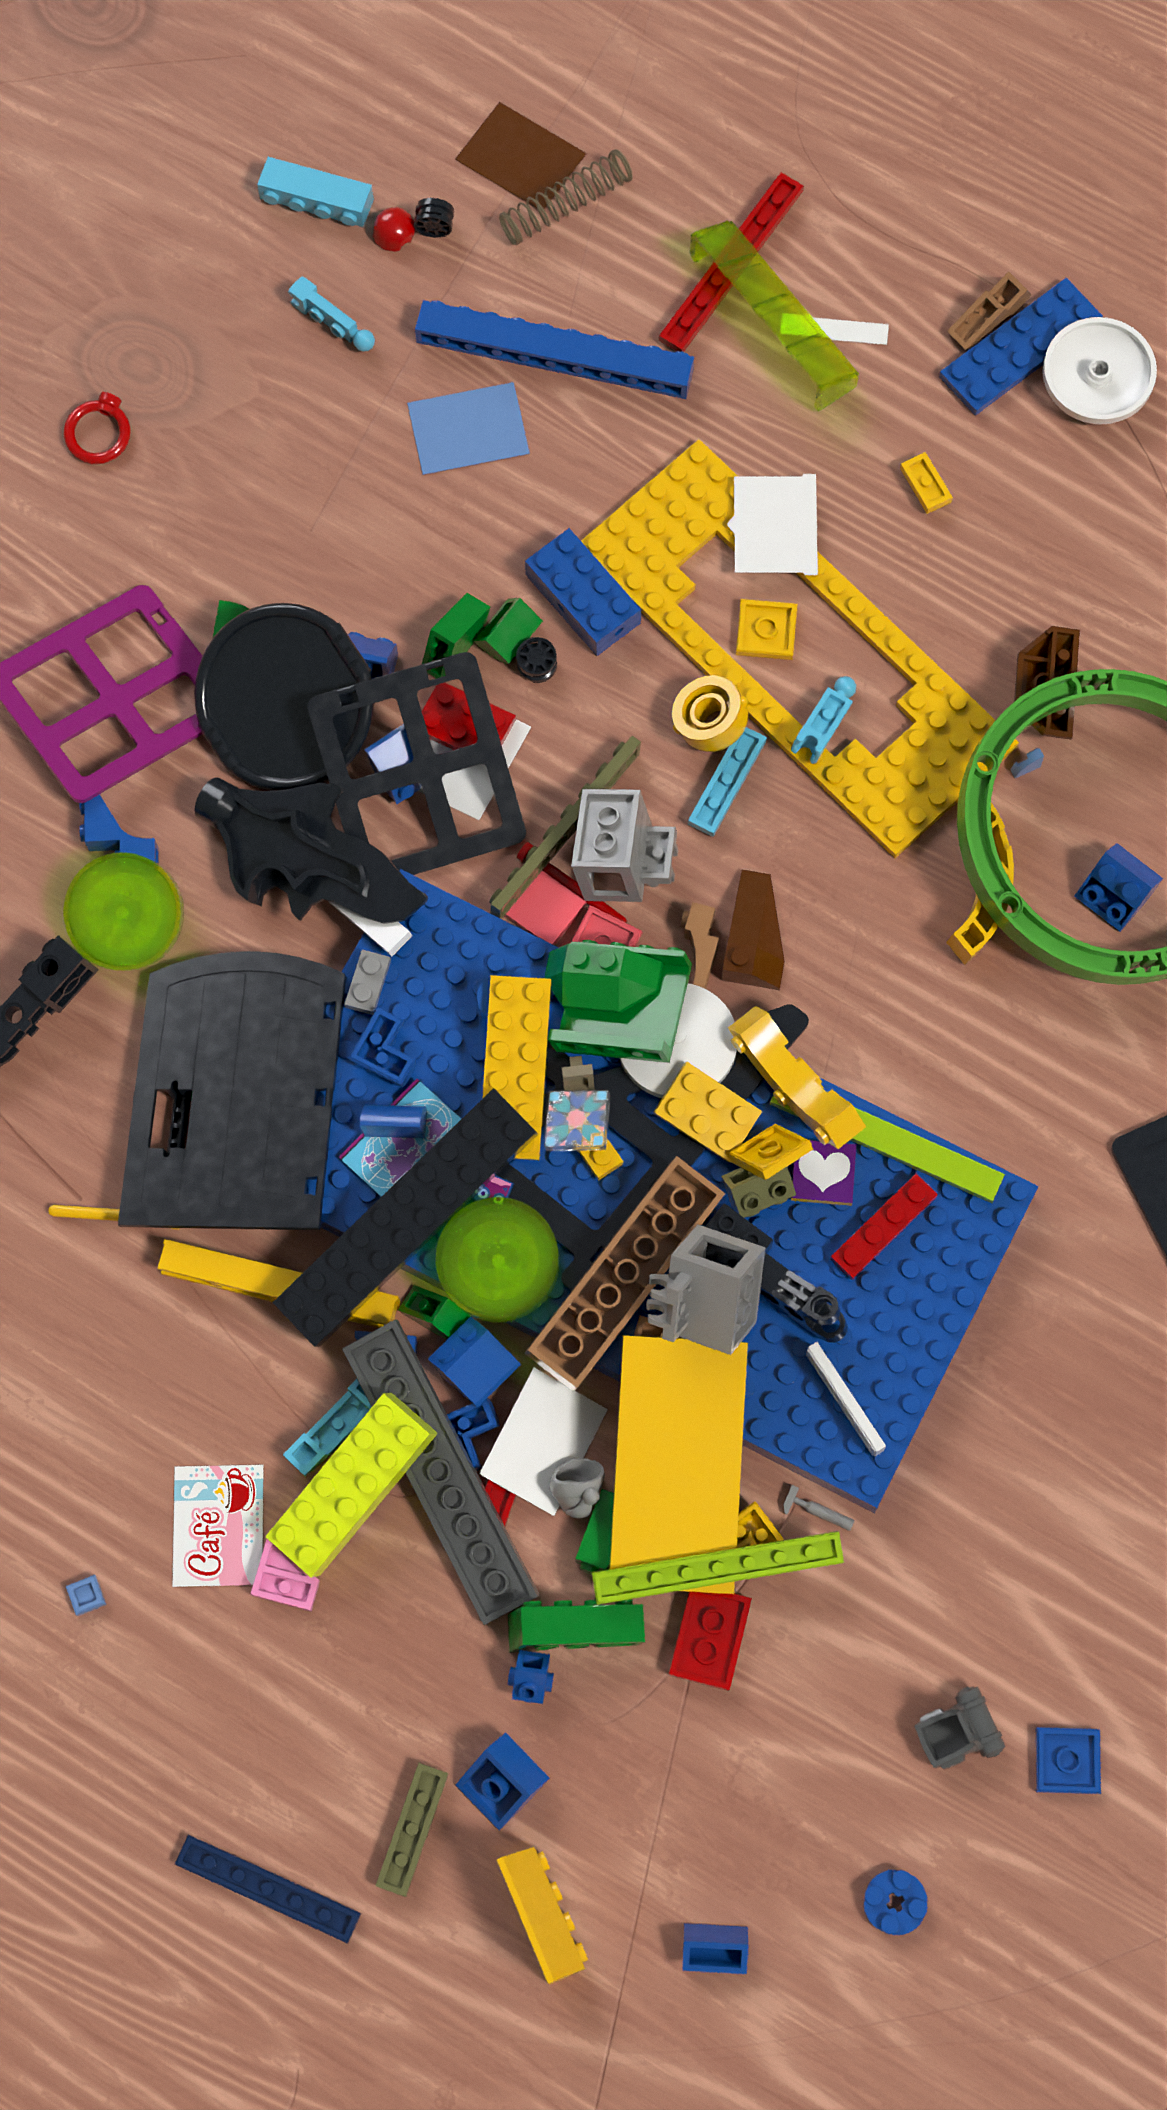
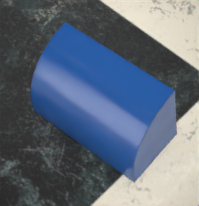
M364 1105L360 1117V1127L365 1137L425 1138L427 1108L426 1106Z
M684 1923L682 1971L747 1974L748 1927Z

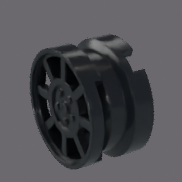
M425 198L418 201L414 218L415 230L427 237L441 238L448 236L452 232L454 207L449 202L438 198Z
M533 637L525 640L519 646L516 655L517 668L522 678L533 681V683H543L555 674L557 669V653L550 641L541 637Z

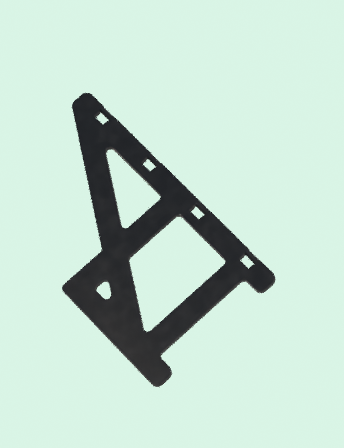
M792 1004L768 1011L775 1024L789 1041L785 1045L788 1050L807 1028L809 1023L808 1016ZM549 1041L547 1042L545 1078L555 1084V1089L551 1092H559V1100L550 1101L551 1092L544 1094L542 1128L548 1126L554 1119L549 1112H559L553 1104H562L563 1095L569 1102L571 1101V1094L568 1097L564 1093L562 1067H570V1056L564 1052H556ZM737 1051L735 1067L720 1084L744 1100H747L764 1078L744 1052L741 1054ZM622 1065L593 1075L595 1091L588 1097L587 1092H585V1101L594 1095L593 1103H602L595 1111H605L599 1119L650 1158L653 1164L598 1230H593L512 1165L508 1164L496 1175L514 1183L507 1202L574 1255L573 1261L561 1276L562 1284L570 1291L574 1289L593 1264L590 1261L600 1248L604 1250L670 1162L678 1156L692 1167L707 1149L681 1131L678 1135L671 1136L627 1101L628 1096L643 1090L629 1078ZM598 1091H606L605 1100H597ZM584 1092L574 1093V1094H575L577 1097H579V1096H580L582 1093H584ZM570 1103V1112L575 1111L576 1108ZM584 1103L578 1108L579 1111H584ZM560 1112L565 1118L569 1116V1112Z

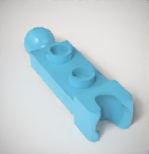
M302 276L290 287L288 293L293 297L290 303L304 315L309 312L316 322L325 323L336 337L340 339L345 338L350 343L353 342L359 351L365 352L373 348L375 337L371 331L357 329L356 321L319 295L316 285Z
M843 676L837 679L834 684V690L829 687L827 688L797 735L791 747L793 753H797L802 747H807L812 752L810 762L812 764L817 763L853 703L849 698L856 692V683L851 677Z

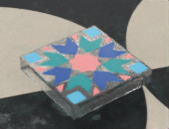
M549 1091L544 1144L546 1151L606 1150L610 1104L609 1091Z

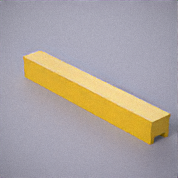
M164 1239V1247L158 1264L161 1275L274 1302L302 1274L301 1272ZM377 1291L348 1321L381 1328L395 1319L397 1308L400 1306L399 1296Z

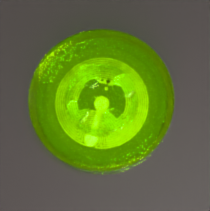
M111 853L92 860L75 875L65 895L63 917L71 942L86 959L107 969L131 971L156 963L173 948L183 926L184 903L176 881L160 864L137 854Z
M491 1197L465 1206L448 1221L437 1244L436 1269L443 1289L457 1307L468 1315L480 1320L507 1322L530 1314L548 1298L558 1278L560 1255L556 1238L549 1224L535 1209L515 1199Z

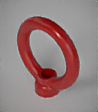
M101 392L98 400L85 402L69 414L64 426V440L68 450L77 459L89 464H104L116 459L124 452L130 440L131 429L127 416L119 408L122 402L119 397L108 392ZM96 411L105 416L114 417L119 425L117 442L109 450L101 453H91L82 449L75 438V428L79 420L86 414Z

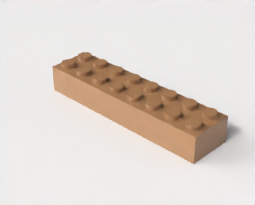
M676 1156L524 1354L570 1390L574 1391L577 1389L649 1295L651 1289L655 1287L656 1284H649V1275L665 1274L670 1267L671 1254L697 1224H703L725 1193Z

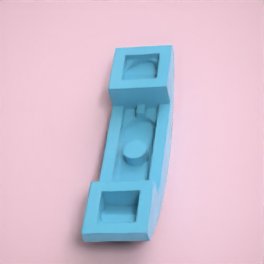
M358 1379L347 1388L348 1391L283 1454L304 1476H307L334 1452L372 1408Z

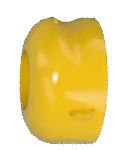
M712 675L697 678L688 683L679 692L672 708L673 730L697 750L704 752L723 750L736 742L746 728L748 722V699L742 696L737 687L724 677ZM721 710L720 715L714 721L704 723L710 714Z

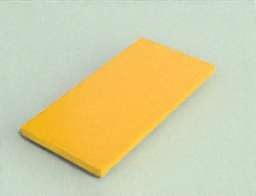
M623 1335L610 1569L737 1548L747 1342H741L734 1352L729 1355L692 1342L689 1339H676L674 1342L659 1337ZM735 1581L681 1591L734 1594Z

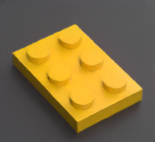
M685 1062L653 1113L726 1162H731L728 1153L743 1143L762 1111L689 1062Z

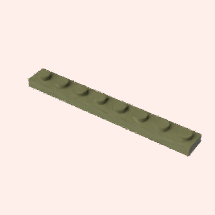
M631 736L626 743L621 742L613 753V759L608 764L604 762L595 775L597 778L591 785L589 783L585 784L582 789H611L640 755L641 741ZM582 789L579 792L577 802L574 805L569 804L562 812L561 821L556 826L551 825L543 836L544 841L540 846H534L528 852L525 864L521 868L516 867L507 879L509 883L504 889L501 890L499 888L492 895L489 901L491 903L490 914L503 919L577 830Z

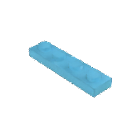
M746 727L740 738L728 747L688 819L689 826L714 837L767 741L766 736Z

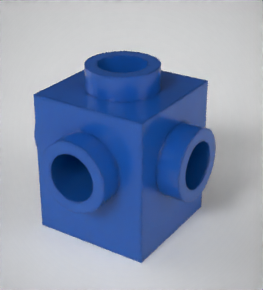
M519 1650L516 1667L510 1666L508 1686H513L512 1699L543 1704L545 1691H552L554 1673L548 1672L550 1654Z

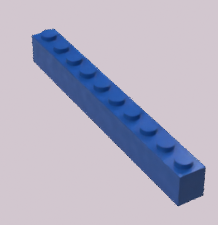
M423 300L415 327L416 343L682 399H687L694 371V356H689L685 352H670L662 350L657 346L646 347L636 345L629 340H612L600 334L588 335L580 333L575 329L564 330L555 328L547 323L536 324L526 322L518 317H502L494 312L483 313L473 311L465 306H449L436 300L431 302Z

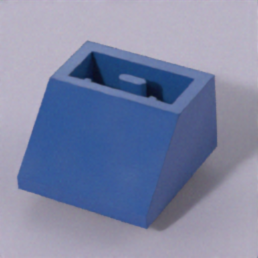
M1116 843L1104 853L1074 897L1121 932L1147 902L1163 878Z

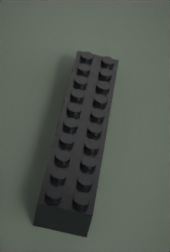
M493 1088L272 1303L314 1347H320L539 1134Z

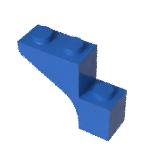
M100 794L85 803H79L80 813L84 815V824L80 825V840L85 842L89 852L115 850L116 868L120 867L122 873H128L123 875L159 876V848L155 838H138L124 832Z

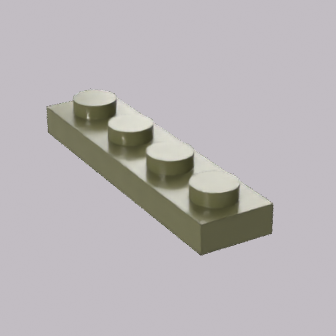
M418 1763L376 1887L407 1897L449 1773Z

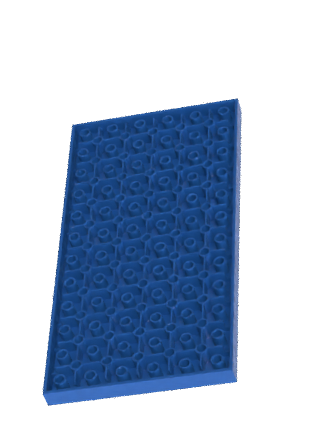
M400 869V872L408 882L428 896L427 902L406 921L399 922L413 936L391 957L370 937L363 933L342 970V973L346 975L320 1226L338 1237L342 1236L381 1198L375 1190L339 1158L363 1133L360 1127L363 1106L391 1105L418 1079L462 1119L483 1097L488 1018L479 1009L477 1002L478 988L485 979L496 974H505L511 977L544 978L549 952L559 948ZM362 950L391 957V963L377 1007L404 1020L403 1026L391 1047L416 1059L414 1071L404 1087L365 1069L348 1058L373 1016L345 1008V1001ZM552 991L550 996L548 1036L550 1029L560 1028L564 1012L563 1006ZM335 1004L326 1005L325 1019H334ZM566 1053L570 1057L582 1056L583 1065L592 1064L593 1075L622 1065L619 1058ZM734 1061V1064H733L731 1070H732V1069L735 1067V1065H736L735 1061ZM545 1078L544 1094L555 1089V1084ZM820 1078L823 1089L826 1092L833 1089L845 1100L852 1103L855 1108L1005 1174L993 1202L990 1203L849 1140L846 1144H856L852 1206L791 1201V1198H788L786 1202L763 1209L755 1216L745 1217L746 1220L773 1239L772 1248L767 1253L813 1286H821L836 1297L840 1306V1312L844 1315L848 1329L845 1337L835 1343L826 1342L799 1325L787 1313L776 1305H772L760 1294L756 1324L742 1340V1342L748 1343L742 1445L875 1514L1039 1186ZM765 1079L746 1100L760 1109L762 1113L743 1143L773 1124L782 1126L810 1141H819L814 1131L799 1117L770 1105L774 1090ZM644 1090L628 1096L627 1101L668 1134L671 1136L679 1134L680 1131L653 1113L662 1098L653 1096ZM317 1091L315 1106L324 1107L326 1091ZM565 1119L560 1125H568L569 1121ZM605 1123L604 1125H598L599 1127H604L603 1133L624 1161L622 1166L598 1181L572 1142L567 1145V1136L559 1142V1134H550L559 1125L543 1127L540 1161L513 1159L509 1164L591 1229L598 1230L653 1164L652 1160ZM547 1137H555L554 1146H546ZM708 1149L702 1153L692 1165V1168L723 1191L725 1195L701 1225L706 1227L724 1203L733 1209L721 1176L741 1168L731 1162H726ZM794 1162L787 1166L792 1181ZM915 1174L919 1175L938 1194L937 1198L851 1280L830 1260V1257ZM317 1179L307 1180L306 1194L315 1195ZM473 1198L401 1269L536 1338L571 1293L562 1284L561 1276L573 1261L574 1255L508 1202H506L504 1210L500 1211ZM491 1221H507V1222H499V1223H498V1222H491ZM487 1222L507 1223L502 1225L490 1224L494 1226L514 1223L524 1229L536 1245V1268L534 1262L535 1252L533 1257L535 1277L523 1292L512 1298L507 1297L508 1287L506 1286L505 1298L509 1299L491 1300L495 1298L492 1296L490 1299H486L477 1295L465 1284L460 1274L462 1255L464 1267V1254L461 1248L463 1241L472 1230ZM489 1228V1229H492V1230H505V1229H493V1228ZM505 1230V1231H492V1232H498V1233H500V1232H506V1231H509V1230ZM491 1233V1234H495V1235L488 1236V1237H490V1238L498 1239V1240H499V1239L507 1238V1237H503V1236H506V1235H502V1234H506V1233H501V1234ZM499 1242L498 1244H485L478 1254V1260L475 1252L476 1267L478 1261V1267L482 1274L491 1269L496 1270V1267L492 1264V1258L495 1255L504 1257L505 1263L502 1267L514 1272L518 1268L519 1256L512 1244H499ZM460 1248H461V1251H462V1255H461V1266H460V1256H459ZM600 1248L590 1261L594 1263L603 1249ZM468 1250L469 1257H470V1265H471V1256H470V1252H469V1250ZM526 1250V1253H525V1267H526V1270H527V1266H526V1254H527V1250ZM532 1251V1255H531V1265H532V1269H533V1264H532L533 1251ZM467 1253V1259H468L467 1269H468V1264H469L468 1253ZM523 1253L522 1262H523V1267H524V1261H523V1259H524V1253ZM670 1267L665 1272V1274H669ZM656 1284L653 1289L662 1290L665 1289V1287L663 1285ZM651 1292L595 1364L594 1369L620 1382L623 1335L634 1336L639 1316L648 1317L649 1314H663L656 1309L647 1310V1300L653 1299L650 1296ZM837 1320L832 1325H823V1330L828 1333L835 1332L839 1328L840 1322ZM815 1342H818L885 1443L884 1451L877 1456L871 1455L806 1356L808 1347Z

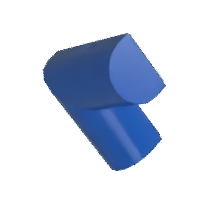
M377 1007L348 1057L349 1060L404 1087L414 1071L416 1059L391 1047L404 1024V1020Z
M489 1398L478 1408L473 1404H469L447 1414L476 1472L482 1466L471 1438L500 1426L498 1415Z

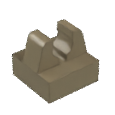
M582 1056L569 1057L570 1067H562L564 1092L571 1094V1092L595 1091L592 1064L583 1065Z

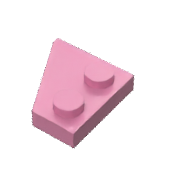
M266 1539L251 1596L312 1611L320 1581L316 1577H309L272 1542Z

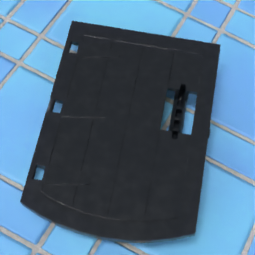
M244 951L200 956L174 963L149 974L118 1219L119 1227L320 1230L333 1110V1092L335 1091L346 975L324 964L297 956L272 952ZM335 1004L334 1019H325L326 1005ZM157 1091H167L173 1100L167 1151L163 1148H150ZM317 1091H326L324 1107L315 1106ZM308 1179H317L315 1195L306 1194Z

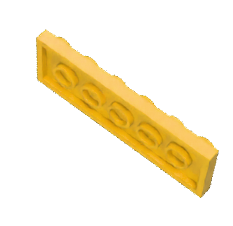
M491 975L482 1099L493 1088L496 1089L534 1128L539 1135L514 1159L540 1161L552 980Z

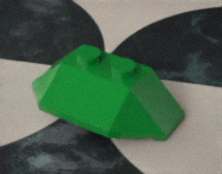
M568 943L549 952L544 978L552 980L551 991L563 1008L622 1013L641 1002L647 996H652L658 992L663 962L625 948Z

